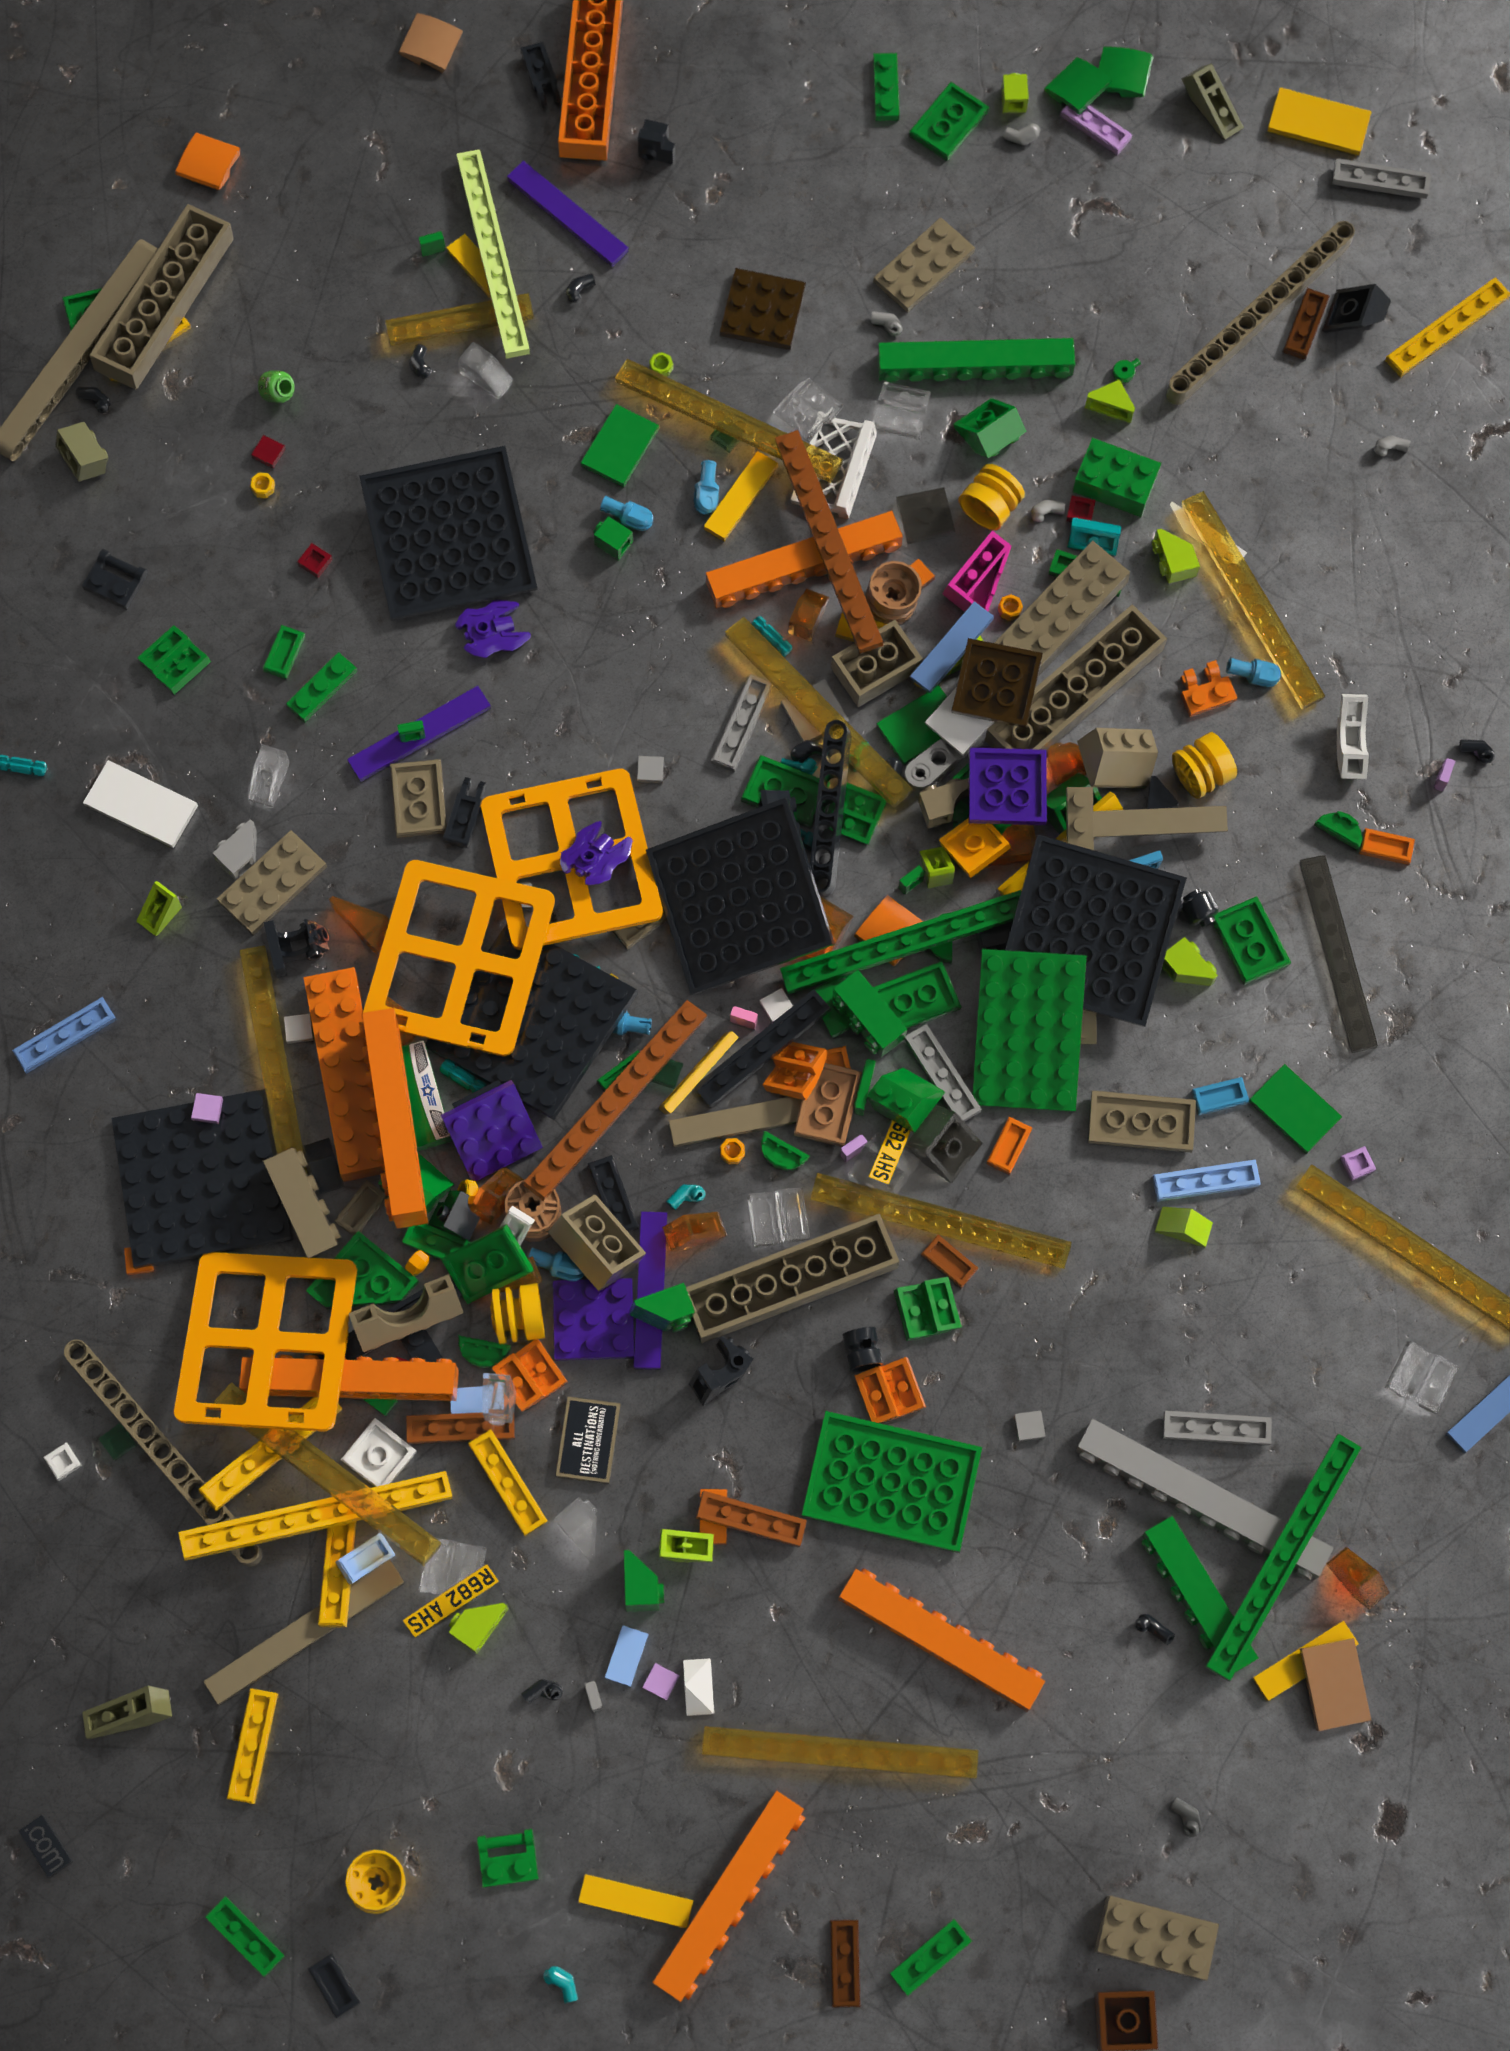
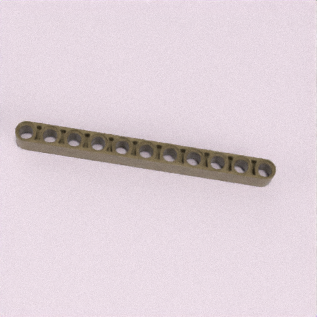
M1348 221L1336 223L1170 379L1166 393L1169 402L1176 405L1186 402L1347 251L1355 233L1354 226ZM1274 295L1281 297V299L1275 298ZM1257 311H1263L1265 314H1260ZM1240 326H1246L1249 329H1243ZM1224 341H1229L1232 345H1228ZM1208 357H1214L1216 360H1210ZM1191 372H1197L1199 376H1195ZM1179 387L1183 389V391H1177L1174 388Z
M143 239L135 243L0 427L1 455L11 461H15L22 454L90 361V353L154 257L158 248Z
M78 1339L68 1342L64 1348V1356L203 1520L208 1525L236 1519L225 1505L221 1507V1513L216 1519L208 1518V1511L212 1508L203 1496L198 1499L191 1498L192 1489L197 1486L202 1487L205 1484L202 1478L86 1343ZM84 1348V1355L80 1359L75 1360L72 1358V1354L76 1349ZM101 1368V1374L98 1378H89V1373L92 1369ZM111 1387L118 1388L116 1397L113 1399L106 1398L108 1389ZM128 1407H134L135 1413L133 1417L124 1419L123 1411ZM151 1427V1435L146 1439L140 1438L142 1428ZM169 1447L167 1457L163 1459L157 1458L159 1448ZM180 1466L186 1467L184 1477L180 1479L174 1478L176 1468ZM258 1544L252 1545L256 1552L254 1557L248 1560L242 1557L243 1550L247 1547L230 1550L247 1567L259 1564L263 1556L262 1549Z

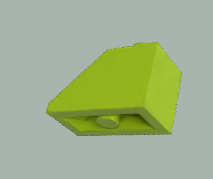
M504 1603L465 1609L462 1614L457 1613L448 1626L451 1628L449 1634L477 1654L509 1608Z

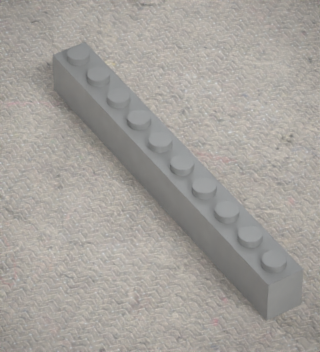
M1094 1419L1089 1423L1075 1450L1080 1453L1079 1457L1090 1464H1093L1094 1461L1104 1466L1103 1470L1115 1477L1119 1474L1128 1479L1127 1483L1139 1490L1143 1487L1151 1491L1153 1498L1164 1503L1167 1500L1175 1504V1509L1185 1515L1192 1513L1200 1518V1523L1209 1528H1214V1526L1224 1531V1536L1234 1541L1240 1539L1248 1544L1247 1547L1255 1553L1262 1554L1264 1552L1269 1555L1287 1523ZM1312 1536L1294 1567L1297 1570L1296 1574L1306 1580H1311V1578L1316 1580L1320 1577L1334 1547Z

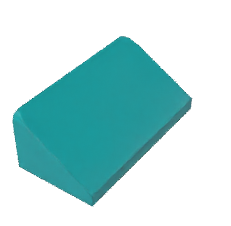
M1073 518L1067 547L1084 550L1094 541L1109 555L1116 556L1121 526Z

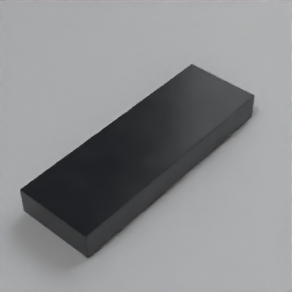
M613 1155L588 1163L602 1203L628 1232L639 1229Z

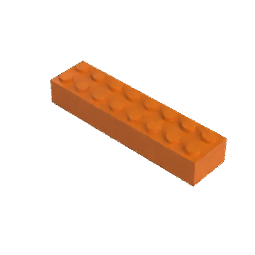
M573 0L558 139L559 157L607 161L623 0Z
M355 967L303 977L342 1180L347 1182L386 1173L385 1170L382 1171L377 1153V1148L382 1147V1145L378 1146L373 1123L378 1122V1120H374L370 1105V1097H374V1095L370 1093L366 1072H371V1070L367 1071L362 1047H367V1045H363L359 1022H363L362 1013L364 1007Z
M394 1008L362 1013L363 1022H359V1029L363 1045H367V1047H362L364 1062L366 1063L367 1071L371 1070V1072H366L370 1093L374 1095V1097H370L371 1110L374 1120H378V1122L373 1123L378 1146L382 1145V1147L377 1148L378 1159L382 1171L385 1170L386 1172L381 1173L385 1195L389 1196L388 1199H385L386 1213L389 1221H394L397 1229L428 1224L397 1017Z

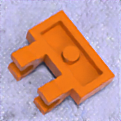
M1216 660L1208 662L1206 664L1207 667L1204 668L1206 677L1209 680L1206 684L1198 686L1193 668L1183 671L1184 675L1180 677L1186 688L1181 693V697L1189 717L1237 700V695L1229 676L1221 678Z

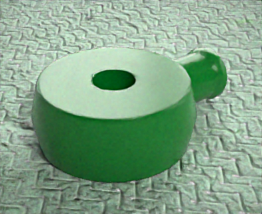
M1135 358L1132 362L1128 360L1118 361L1112 370L1114 379L1116 381L1120 380L1121 383L1130 382L1135 376V368L1141 365L1140 360Z

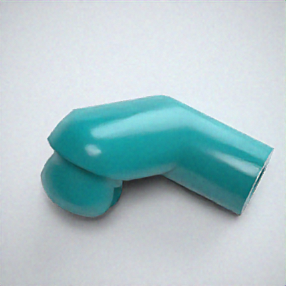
M683 1184L666 1200V1203L673 1210H676L684 1201H702L706 1193L699 1185Z
M552 1966L544 1971L543 1979L548 1985L554 1984L561 1988L564 2003L578 2000L573 1976L557 1966Z

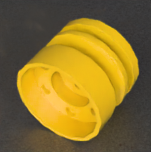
M985 464L974 477L973 483H970L959 496V504L966 515L975 523L989 530H998L1009 518L1010 512L1015 510L1017 504L1023 500L1025 492L1019 481L1008 471L994 464Z
M1208 732L1196 739L1194 747L1186 745L1183 749L1173 752L1171 756L1173 767L1180 782L1190 795L1196 799L1204 797L1206 792L1214 791L1215 784L1223 786L1237 776V767L1229 749L1222 739L1213 732Z
M538 1283L520 1285L519 1298H514L510 1287H505L506 1300H501L499 1288L492 1289L491 1318L493 1330L498 1337L499 1344H506L507 1331H511L512 1342H517L518 1330L521 1329L524 1330L528 1341L545 1338Z
M371 1850L364 1852L353 1860L347 1870L346 1886L349 1897L357 1908L366 1913L381 1914L388 1912L398 1905L404 1895L406 1881L403 1867L396 1857L386 1851ZM379 1876L381 1877V1883L384 1885L383 1887H377L376 1891H374L369 1881L375 1880Z

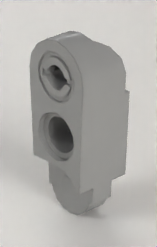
M941 738L907 765L904 775L905 783L918 794L928 786L938 785L956 768V765L967 753L962 756ZM938 758L943 760L944 764L935 765L932 760ZM922 772L924 777L919 778L916 775Z

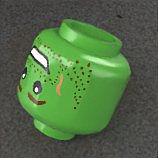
M270 370L260 376L258 391L260 396L267 402L284 403L294 393V381L285 371Z

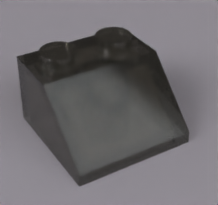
M936 1105L906 1143V1146L919 1161L948 1182L953 1183L983 1143L956 1112Z

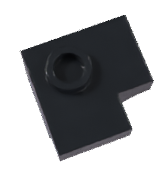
M645 119L643 128L640 129L638 134V156L649 161L657 160L673 164L675 159V143L668 139V124Z
M450 1190L445 1201L438 1202L428 1225L469 1241L481 1217L470 1210L468 1206L469 1195L462 1191Z

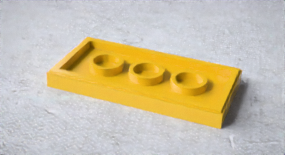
M1280 87L1267 132L1359 156L1372 111Z

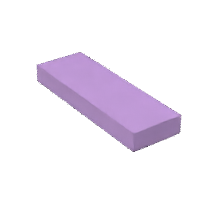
M1067 105L1061 111L1060 116L1116 155L1122 151L1132 138L1131 133L1090 105L1080 115Z

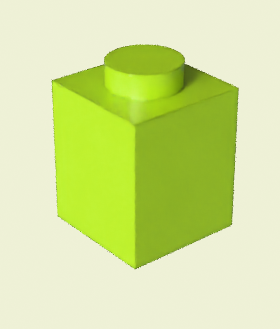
M1011 73L1003 75L1001 86L1003 113L1027 112L1029 101L1027 74Z

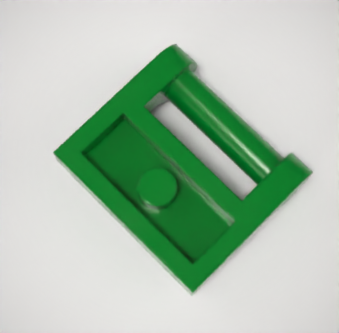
M525 1829L524 1833L486 1838V1835L477 1836L483 1888L539 1880L533 1829ZM526 1844L527 1852L488 1857V1849Z

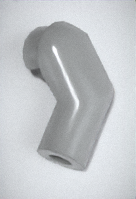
M1030 124L1020 131L1008 127L1004 139L1020 145H1027L1039 136L1040 129L1036 124Z
M872 312L871 324L883 325L891 336H899L902 333L903 326L894 314Z
M1387 436L1376 442L1375 445L1377 446L1374 452L1380 456H1386L1388 449H1396L1407 453L1411 441L1396 436Z
M1044 500L1032 507L1031 519L1036 522H1042L1044 514L1047 513L1064 515L1065 503Z

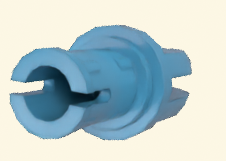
M712 460L701 462L700 481L695 484L694 507L701 514L712 513L718 505L719 485L715 482L717 463Z
M608 496L604 497L600 511L620 518L619 520L622 525L638 531L648 530L652 526L653 514L649 509L632 501L624 504Z
M1230 658L1226 666L1227 674L1247 677L1249 683L1264 687L1276 685L1282 676L1281 670L1276 664L1259 659L1245 662Z
M626 1011L612 1033L623 1036L624 1033L629 1031L650 1035L652 1019L630 1016L628 1011Z
M532 1248L528 1257L530 1264L550 1270L549 1272L553 1277L568 1281H578L584 1276L583 1272L571 1258L562 1251H558L555 1254Z

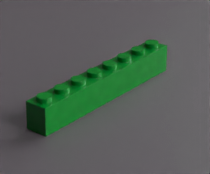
M1074 338L879 343L878 346L879 381L885 380L886 382H896L898 380L919 382L923 379H934L936 381L959 379L966 381L971 378L992 380L1003 377L1008 379H1018L1020 377L1040 379L1044 376L1066 378L1073 376L1075 368Z

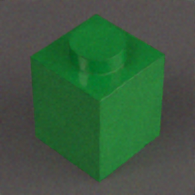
M609 516L604 522H599L593 531L595 546L618 561L633 543V532Z

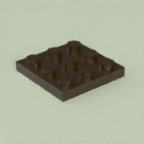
M735 268L720 328V336L791 350L806 289V282Z
M968 638L952 713L1027 728L1043 653Z

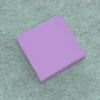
M1449 758L1444 760L1434 789L1443 792L1449 782L1455 760Z
M196 1093L192 1120L219 1124L223 1103L222 1096Z
M863 1135L857 1136L841 1147V1158L846 1163L865 1150L868 1141Z
M1365 1146L1340 1157L1351 1181L1376 1170Z
M655 1663L643 1689L667 1701L679 1675Z

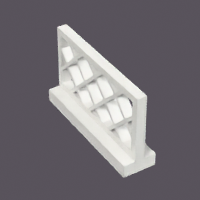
M819 415L807 453L812 466L817 465L822 472L817 475L818 481L825 478L830 485L822 490L824 496L832 491L837 496L834 504L828 503L831 512L838 513L840 518L849 519L877 435L875 424L873 421L864 420V423ZM823 424L833 425L836 429L826 436H823L821 432ZM850 429L858 430L857 436L849 441L843 435L844 432ZM840 436L844 444L832 450L828 441ZM825 444L829 452L817 458L814 454L815 448ZM848 449L851 453L850 458L840 463L836 454ZM833 457L837 465L825 471L820 463ZM841 470L844 475L843 479L833 484L828 476ZM793 491L791 503L800 505L796 493Z

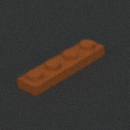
M514 1411L406 1416L408 1444L473 1441L490 1429H492L498 1440L515 1439Z
M703 1491L701 1494L696 1519L798 1548L801 1546L807 1520L707 1491Z

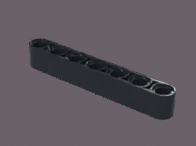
M840 720L830 721L824 731L810 867L815 883L817 884L821 878H827L826 887L818 889L821 897L831 895L836 886L850 757L851 732L845 723ZM844 729L842 737L839 739L833 738L835 730ZM836 753L841 754V759L838 763H830L832 755ZM837 778L838 785L833 789H828L827 784L829 780ZM830 803H834L836 805L835 810L831 814H826L824 811L825 807ZM827 828H832V836L828 839H822V832ZM824 853H829L830 860L826 864H820V856Z

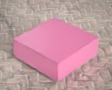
M736 1006L733 1007L730 1014V1022L755 1030L758 1014Z

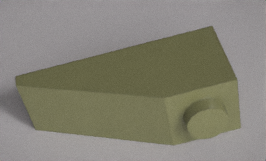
M1212 63L1196 69L1181 79L1191 100L1223 140L1244 128Z
M146 1686L82 1712L86 1739L149 1726L172 1717L169 1691L152 1686Z

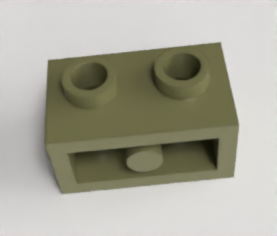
M85 422L57 430L55 446L78 482L105 474L108 462L107 452L104 448L100 447L94 432L89 430Z

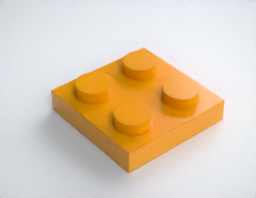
M969 818L939 839L940 845L970 878L1011 849L1010 843L993 824L969 823Z

